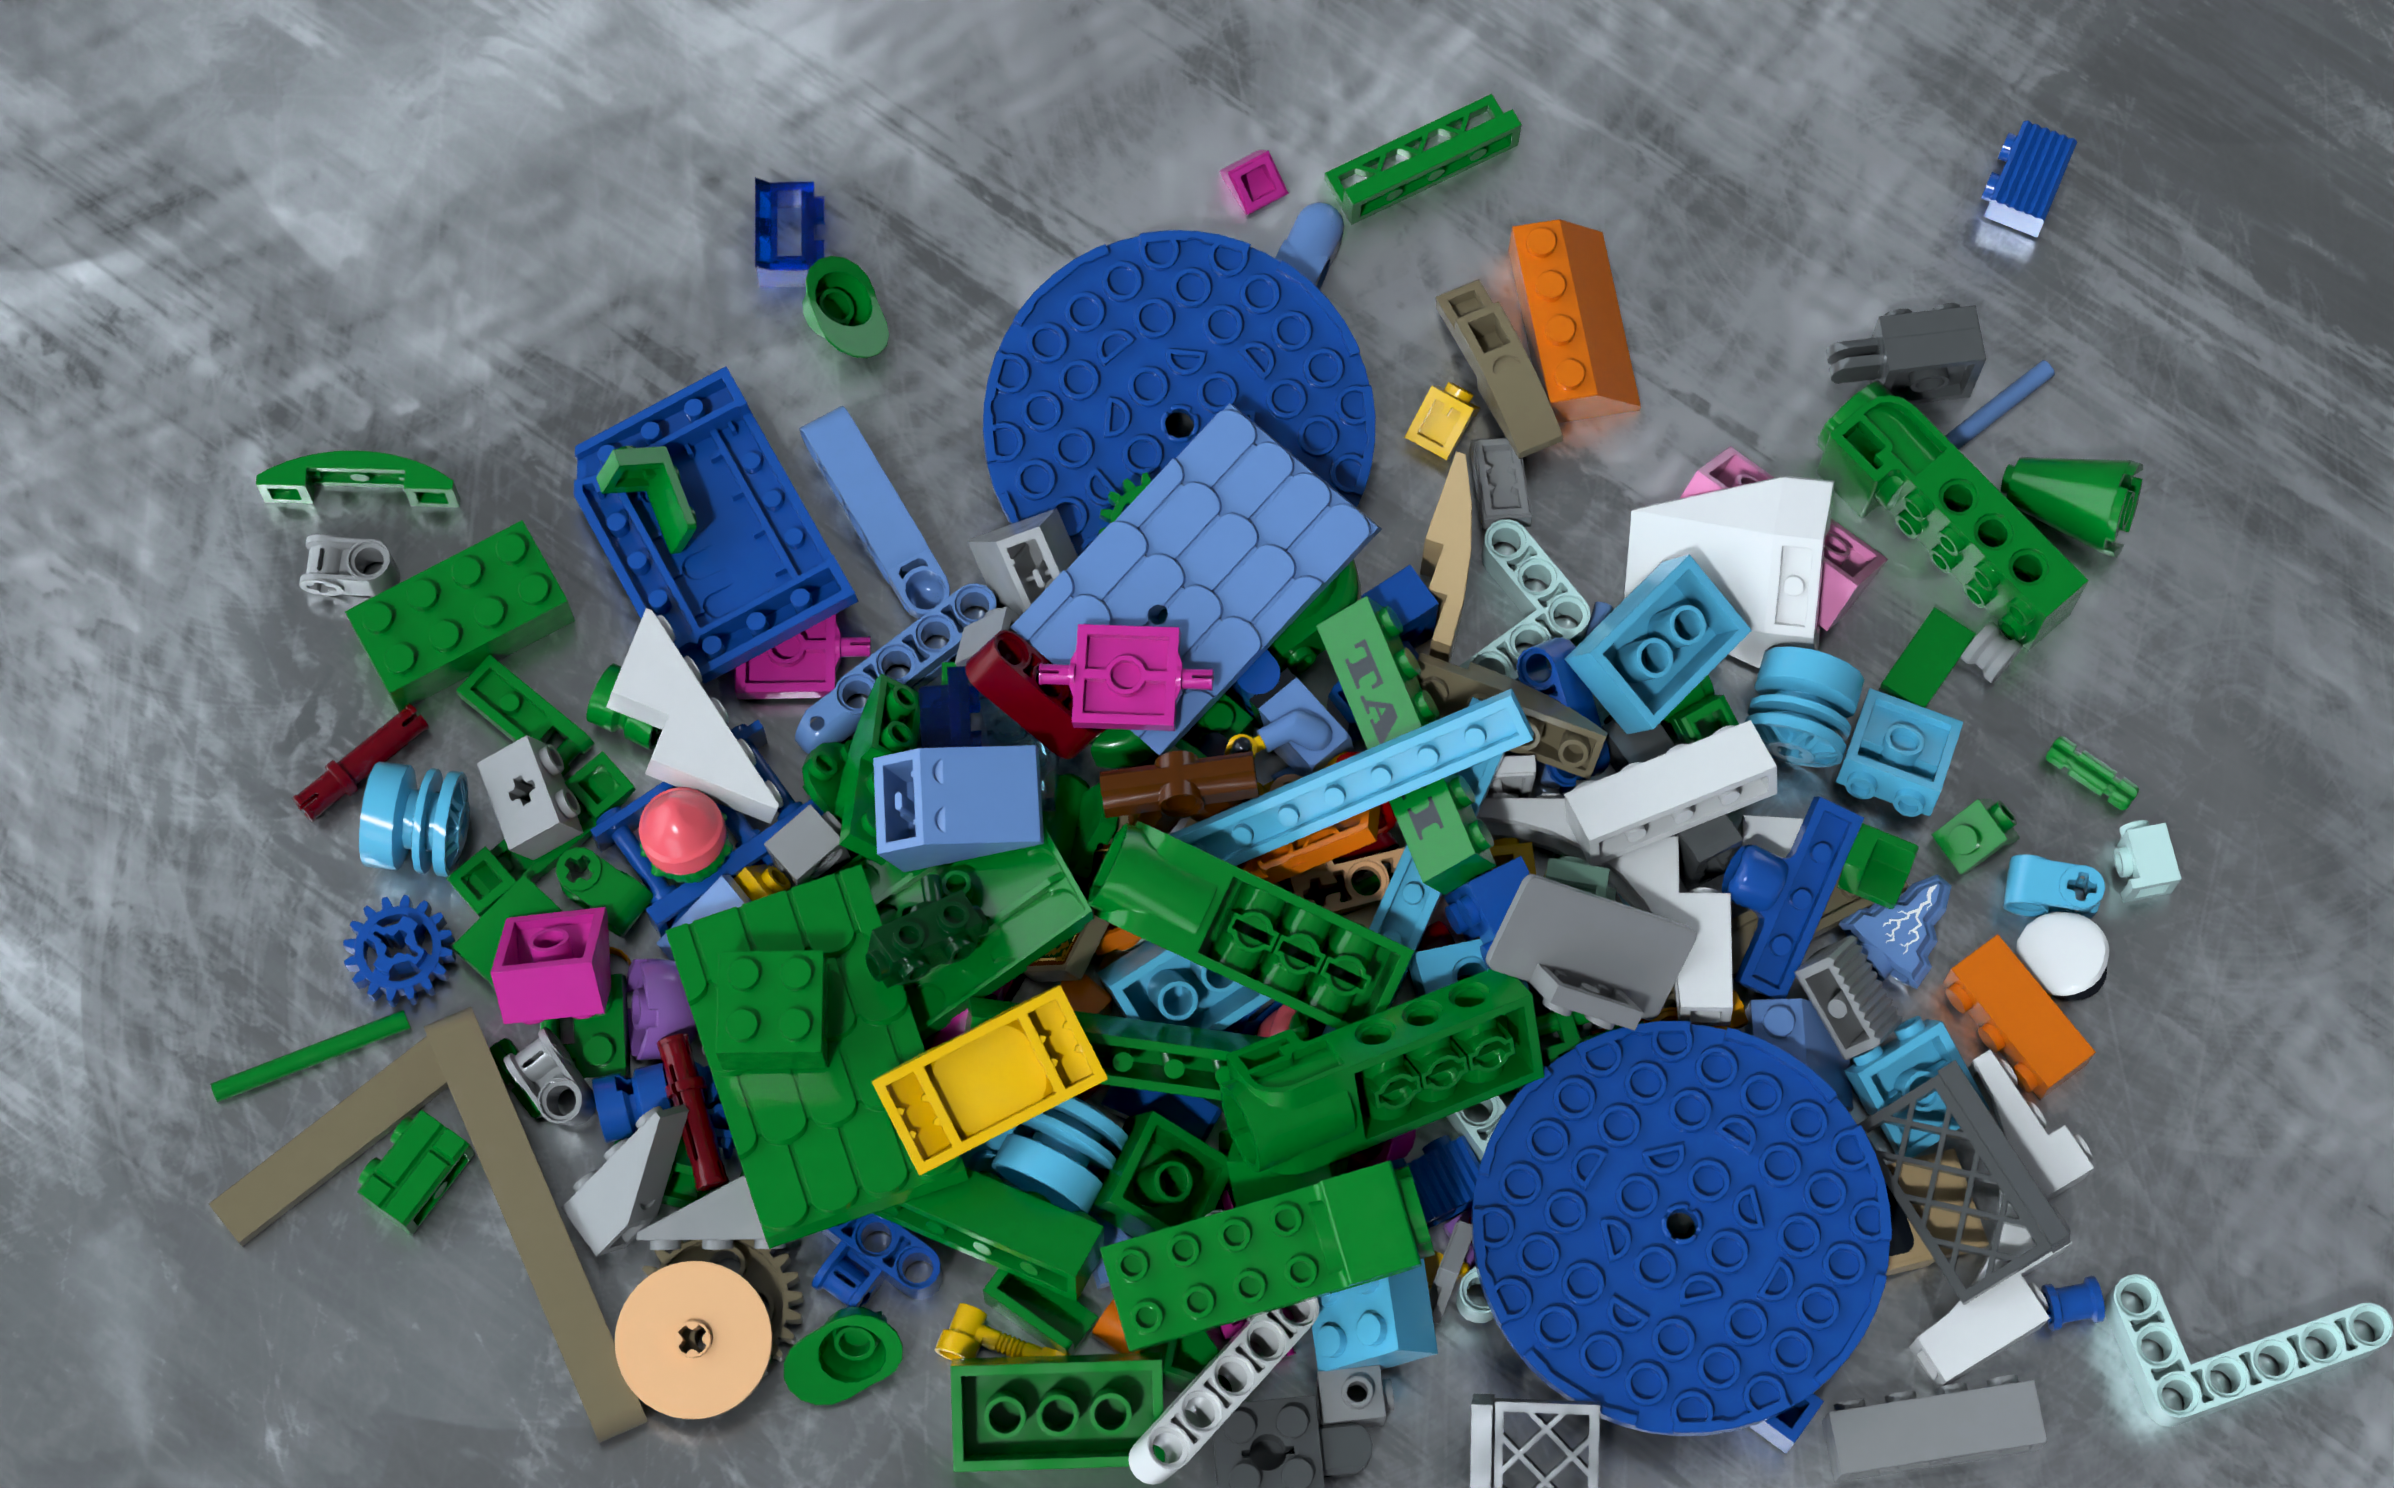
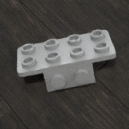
M1530 874L1522 880L1485 960L1487 965L1494 971L1530 982L1544 997L1543 1005L1558 1014L1570 1016L1572 1011L1584 1014L1587 1020L1604 1029L1612 1030L1614 1025H1619L1635 1031L1641 1018L1653 1020L1660 1014L1696 941V933L1687 925L1535 874Z

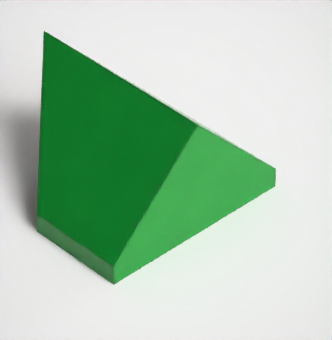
M1205 1331L1168 1343L1163 1367V1390L1182 1393L1219 1353V1350ZM1218 1375L1221 1386L1227 1391L1232 1392L1229 1381L1222 1375Z

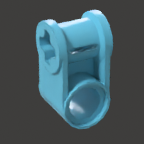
M2015 855L2010 858L2003 907L2010 913L2026 917H2039L2053 912H2071L2092 919L2097 913L2100 901L2104 895L2105 882L2097 870L2087 865L2052 861L2036 855ZM2074 888L2084 889L2085 901L2075 899L2076 893Z

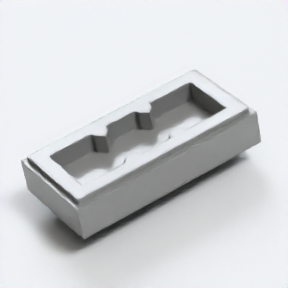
M1507 438L1471 440L1469 451L1482 529H1488L1492 523L1502 519H1510L1518 522L1523 527H1531L1532 511L1523 458L1519 459Z

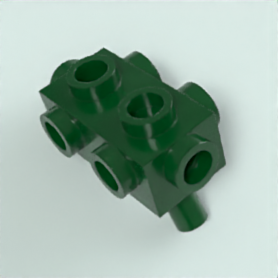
M929 874L921 878L924 902L915 905L909 914L872 930L868 952L865 956L866 964L873 978L878 982L883 981L887 988L896 984L905 985L916 982L935 966L952 964L967 958L977 947L979 936L988 933V922L981 908L978 905H972L962 890L944 897L941 877L937 874Z

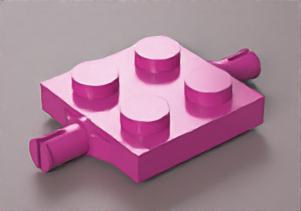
M836 613L736 667L737 699L823 698L836 687L837 670L842 657L871 656V636L841 637L837 626Z
M1078 624L1077 645L1070 660V665L1040 663L1039 685H1069L1073 696V728L1175 731L1177 703L1182 694V689L1213 691L1214 670L1183 669L1180 659L1181 632L1179 627Z

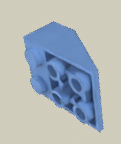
M1036 745L918 748L873 758L877 855L901 871L909 872L1044 844L1039 747Z

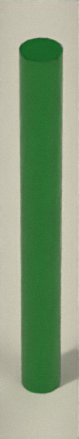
M401 1010L210 1084L216 1101L221 1102L411 1029L405 1011Z

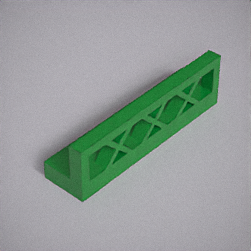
M1490 94L1326 172L1324 179L1350 224L1353 225L1518 146L1522 124L1513 109L1503 113L1494 96ZM1488 112L1491 120L1466 131L1470 119ZM1461 124V128H1460V129L1453 128V127H1455V126ZM1436 135L1451 138L1424 151L1428 139ZM1420 144L1418 149L1412 148L1413 146ZM1394 155L1409 158L1383 171L1386 159ZM1378 164L1377 169L1370 168L1371 166ZM1355 174L1367 178L1346 189L1341 183L1342 180Z

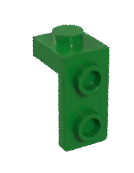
M623 446L613 449L596 477L602 494L646 491L670 554L681 553L696 531L697 520L695 511L689 506L682 489L679 470L673 465L666 446L643 448Z

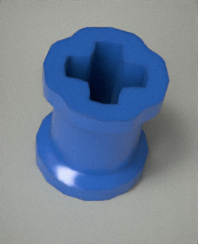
M2085 1277L2081 1284L2054 1288L2052 1284H2046L2041 1287V1292L2046 1298L2049 1307L2046 1313L2050 1317L2047 1324L2051 1331L2060 1330L2062 1324L2084 1319H2091L2094 1323L2104 1321V1299L2096 1277Z

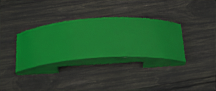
M358 450L323 452L286 461L256 476V486L265 503L314 504L315 486L403 488L411 506L460 508V496L452 479L425 464L393 454Z
M603 751L565 781L566 787L574 794L579 803L581 812L577 816L584 833L535 860L509 851L504 839L490 851L486 846L446 878L479 917L510 887L517 883V880L523 874L535 883L554 869L564 852L580 847L592 836L590 830L597 826L596 821L602 814L611 808L621 807L636 790L635 786Z

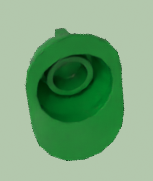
M828 256L814 263L809 268L805 280L806 293L802 302L803 316L808 326L817 335L825 338L838 351L851 357L867 359L879 355L887 347L890 334L887 321L868 275L857 264L843 257Z
M857 1306L842 1308L832 1314L824 1326L806 1335L791 1347L784 1360L783 1377L788 1389L800 1400L814 1405H833L854 1396L895 1372L902 1361L903 1344L898 1332L887 1323V1318L882 1311L874 1312L865 1307Z

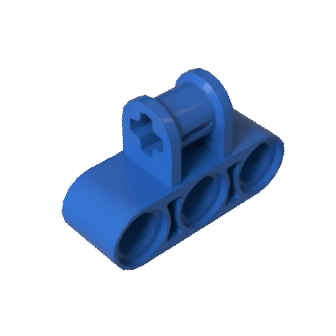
M1563 637L1553 638L1532 646L1521 653L1517 662V672L1521 683L1548 695L1566 707H1570L1602 728L1592 692L1565 661V658L1576 648L1570 640ZM1546 658L1549 660L1551 664L1552 671L1549 669L1547 665ZM1606 739L1592 776L1604 773L1609 765L1610 754ZM1545 764L1550 777L1563 787H1573L1576 785V780H1586V778Z
M873 1213L821 1231L826 1237L836 1243L837 1246L816 1273L811 1286L817 1291L825 1289L847 1307H865L885 1280L906 1296L920 1300L932 1297L939 1291L943 1283V1271L936 1252L904 1227ZM875 1231H884L892 1239L889 1247L884 1251L871 1252L864 1247L866 1237ZM916 1261L927 1262L933 1267L931 1276L921 1283H913L905 1277L907 1267Z

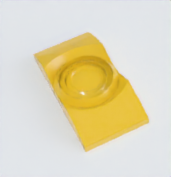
M1058 985L1001 1012L955 1038L915 1056L873 1079L871 1082L920 1176L1108 1080L1061 985Z

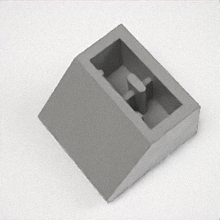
M1057 508L970 538L967 541L987 587L996 597L997 608L1008 606L1020 616L1063 570H1067L1078 558Z

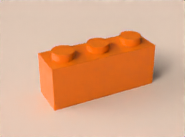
M1998 934L1951 968L1943 981L1947 987L1945 989L1946 996L1951 1004L1960 1013L1964 1014L1967 1012L1979 1026L1978 1034L1983 1043L1992 1052H2000L2012 1066L2011 1068L2017 1077L2018 1085L2027 1093L2032 1091L2039 1100L2043 1099L2085 1067L2096 1053Z

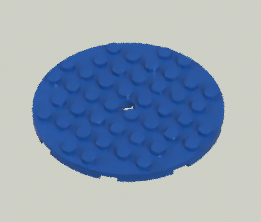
M1166 230L1141 233L1137 237L1120 240L1107 246L1104 244L1075 258L1055 272L1030 296L1016 314L995 354L987 381L984 400L983 440L986 463L999 504L1010 524L1057 508L1079 557L1096 539L1099 530L1110 524L1099 518L1101 509H1114V506L1107 499L1109 493L1112 491L1123 496L1125 493L1122 483L1127 478L1135 487L1140 486L1142 473L1148 472L1152 481L1173 458L1176 459L1217 413L1223 411L1230 403L1357 507L1365 491L1372 466L1376 415L1372 387L1369 384L1366 369L1360 356V349L1355 338L1329 299L1309 279L1283 260L1280 262L1272 256L1250 247L1251 244L1200 231ZM1178 412L1188 415L1193 422L1191 434L1183 438L1169 435L1165 426V421L1169 415Z
M1656 1021L1638 1024L1635 1031L1625 1027L1608 1031L1576 1045L1575 1049L1556 1059L1548 1067H1544V1077L1526 1084L1518 1092L1501 1116L1489 1139L1478 1171L1471 1215L1472 1247L1484 1297L1497 1325L1524 1363L1551 1389L1568 1401L1600 1402L1601 1419L1622 1427L1669 1436H1708L1754 1426L1788 1411L1823 1386L1850 1357L1864 1337L1877 1311L1886 1284L1890 1241L1892 1239L1890 1204L1885 1179L1876 1153L1861 1125L1858 1126L1848 1110L1837 1098L1838 1094L1810 1067L1790 1053L1761 1038L1728 1027L1724 1030L1711 1026L1690 1024L1691 1021ZM1676 1213L1688 1215L1695 1224V1234L1688 1239H1673L1667 1229V1219Z

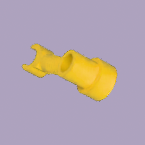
M959 1303L949 1329L942 1330L935 1347L936 1353L949 1360L976 1358L981 1346L1011 1357L1065 1355L1059 1350L1040 1347L1030 1342L1026 1343L1025 1340L1021 1341L1020 1338L1017 1339L1015 1336L1012 1337L1007 1335V1333H1002V1331L984 1325L988 1315L981 1309L964 1303Z

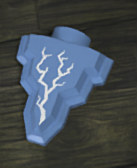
M1937 874L1913 883L1899 897L1893 909H1888L1875 903L1870 908L1859 909L1854 914L1840 921L1839 926L1847 937L1852 935L1858 938L1856 944L1863 947L1861 953L1868 955L1866 962L1873 964L1871 971L1878 973L1877 980L1883 982L1891 975L1901 983L1917 990L1931 970L1932 966L1928 956L1938 942L1934 926L1946 912L1952 886L1940 875Z

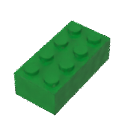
M523 520L345 611L354 632L398 712L402 711L408 703L413 706L469 677L489 654L499 661L575 621L565 594Z
M1162 1352L953 1359L950 1366L953 1472L1130 1467L1128 1460L1131 1448L1164 1412ZM1153 1445L1155 1456L1165 1463V1452L1159 1446Z

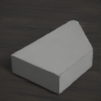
M1460 1220L1454 1226L1429 1292L1433 1322L1439 1325L1472 1241L1471 1224Z

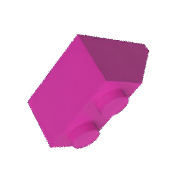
M606 907L506 918L491 969V977L504 1024L522 1022L532 1025L548 1019L567 1017L586 1019L595 1014L605 1013L611 989L609 929Z

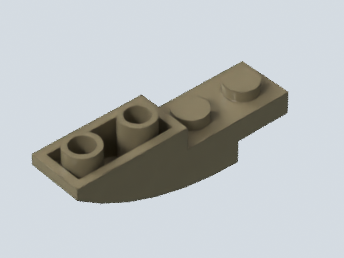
M1480 280L1436 296L1437 311L1475 373L1478 390L1517 457L1520 459L1562 442L1563 434L1544 388L1499 301L1496 303L1492 302Z
M1420 652L1417 662L1420 666L1421 674L1416 677L1422 690L1427 691L1434 700L1439 711V717L1443 718L1467 708L1472 697L1483 701L1512 688L1534 732V737L1532 741L1509 751L1522 756L1535 755L1536 761L1590 780L1607 737L1605 730L1548 695L1496 671L1470 662L1468 669Z

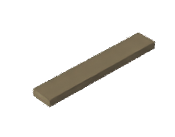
M426 1036L209 1203L210 1207L242 1247L393 1131L404 1118L411 1117L448 1088L428 1037Z

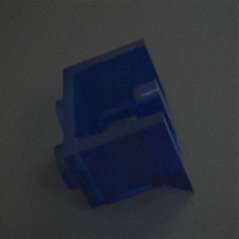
M755 177V268L759 288L806 287L805 280L809 268L819 259L826 257L825 240H817V225L826 224L825 196H816L814 182L770 183ZM801 208L802 256H778V209Z

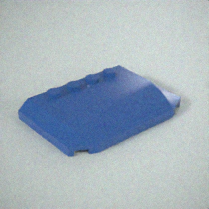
M727 366L575 446L577 480H574V497L640 619H642L646 608L652 610L656 616L661 614L666 618L675 635L673 643L682 657L689 656L695 662L701 673L702 683L706 684L859 602L834 555L830 552L754 418ZM623 446H635L636 448L666 446L673 465L679 470L682 489L689 506L695 511L697 520L696 531L681 553L670 554L646 491L602 494L596 477L613 449Z

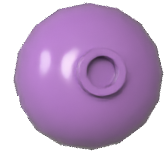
M633 959L626 978L627 992H633L631 1008H628L629 1050L632 1056H638L637 1060L661 1059L657 1047L659 1040L672 1035L688 1034L690 1044H692L698 1035V1030L675 961Z

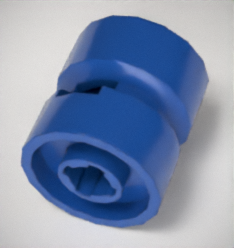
M663 1062L636 1068L631 1078H625L619 1072L592 1079L596 1108L606 1144L630 1138L638 1129L635 1125L637 1120L649 1110L657 1106H661L663 1110L674 1107L673 1100L667 1098L665 1091L668 1081Z

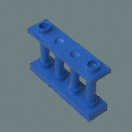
M756 720L749 726L746 724L738 725L731 729V732L737 740L743 739L749 745L756 759L755 769L764 782L769 780L775 785L782 797L783 807L777 809L779 813L778 821L761 832L760 829L754 830L741 812L716 803L719 810L726 814L727 820L725 825L733 834L737 843L735 845L736 849L725 857L724 864L710 877L700 883H684L679 887L676 885L670 886L664 876L656 877L651 874L650 860L640 855V842L633 834V831L639 828L642 812L652 798L666 790L677 788L666 782L657 785L624 808L617 806L606 811L597 819V826L590 830L595 844L601 853L616 843L647 889L653 894L652 905L646 908V912L652 926L660 937L666 933L665 930L670 929L721 875L730 874L734 879L744 867L762 864L774 865L764 843L808 805L811 804L821 816L824 814L812 799L804 804L801 801L795 802L758 749L768 742L764 727L759 720Z

